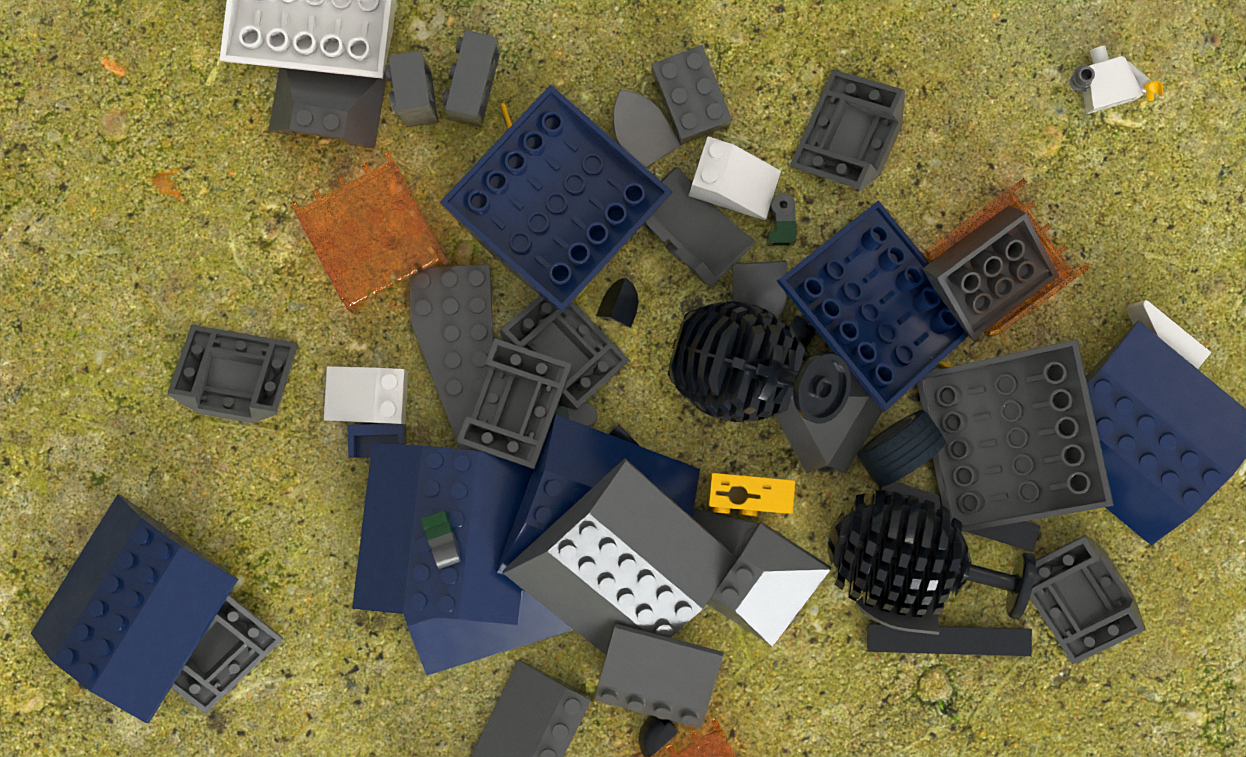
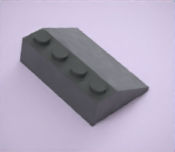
M1011 205L1004 208L923 268L936 293L972 340L1059 277L1027 214Z
M615 623L594 700L607 705L626 708L633 712L656 716L660 719L679 722L686 726L701 728L724 652Z
M518 660L471 757H564L589 706L592 695Z

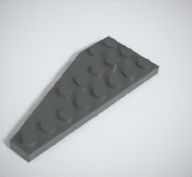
M490 265L409 268L411 324L457 441L465 417H471L489 370L485 363L494 341ZM458 443L459 449L480 451Z

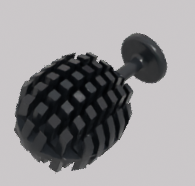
M727 301L691 310L685 314L680 324L677 338L673 343V352L668 371L671 382L693 406L716 419L730 422H752L757 419L763 420L781 414L788 410L793 393V400L798 413L807 421L822 424L831 421L842 411L850 394L851 375L846 362L841 357L831 353H819L809 358L800 368L805 347L796 334L775 314L751 303Z
M875 490V494L872 495L870 505L865 506L866 503H864L865 494L856 495L850 513L844 516L845 513L843 514L842 511L830 529L828 555L831 565L833 562L836 567L835 586L843 590L846 579L849 582L848 598L857 602L861 591H863V605L873 608L877 598H879V610L889 613L895 602V613L906 616L912 604V617L922 618L930 603H933V614L942 613L944 602H947L950 591H952V594L955 592L956 597L968 580L1006 590V612L1013 619L1019 620L1028 605L1036 572L1035 555L1023 553L1018 558L1012 575L970 564L969 547H966L963 540L962 522L954 517L950 524V510L943 505L935 513V502L924 500V503H921L919 507L918 497L908 495L902 504V493L891 492L887 503H884L885 490Z

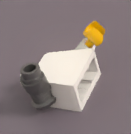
M1106 46L1090 50L1093 65L1078 67L1069 80L1072 89L1083 91L1086 114L1135 101L1143 95V92H1146V99L1148 101L1154 100V92L1163 96V84L1160 81L1149 79L1136 66L1127 61L1124 56L1109 59Z

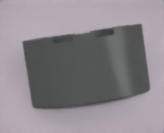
M675 167L661 180L662 183L673 191L672 194L643 225L652 235H657L664 244L667 242L668 244L665 248L679 262L682 260L689 267L692 274L708 287H711L756 241L731 222L712 203L690 197L689 193L692 182L680 168Z

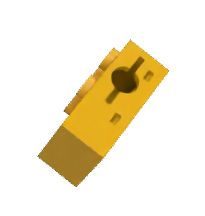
M709 473L706 505L711 506L712 511L717 513L730 514V508L739 509V514L758 516V511L793 514L795 481Z

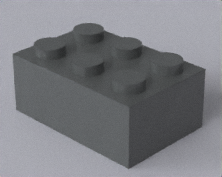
M465 30L464 36L459 37L457 41L456 53L459 54L457 64L452 63L449 79L452 80L450 90L446 89L444 92L442 105L445 106V111L450 120L482 128L501 49L497 37Z
M703 45L652 64L651 73L680 145L730 126L732 118Z
M416 51L389 55L390 64L385 65L387 80L390 81L393 92H389L391 108L394 109L395 114H398L399 120H403L406 127L439 123L432 72L423 52Z

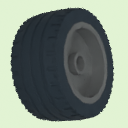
M919 410L881 432L862 447L857 456L874 482L879 487H883L898 481L926 463L945 446L946 441L931 417L924 410Z

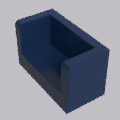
M406 424L348 425V457H371L372 443L406 445Z

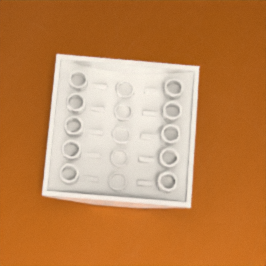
M227 0L220 61L383 79L393 34L397 0Z

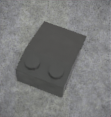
M694 508L693 518L735 554L737 558L742 553L747 540L759 525V523Z

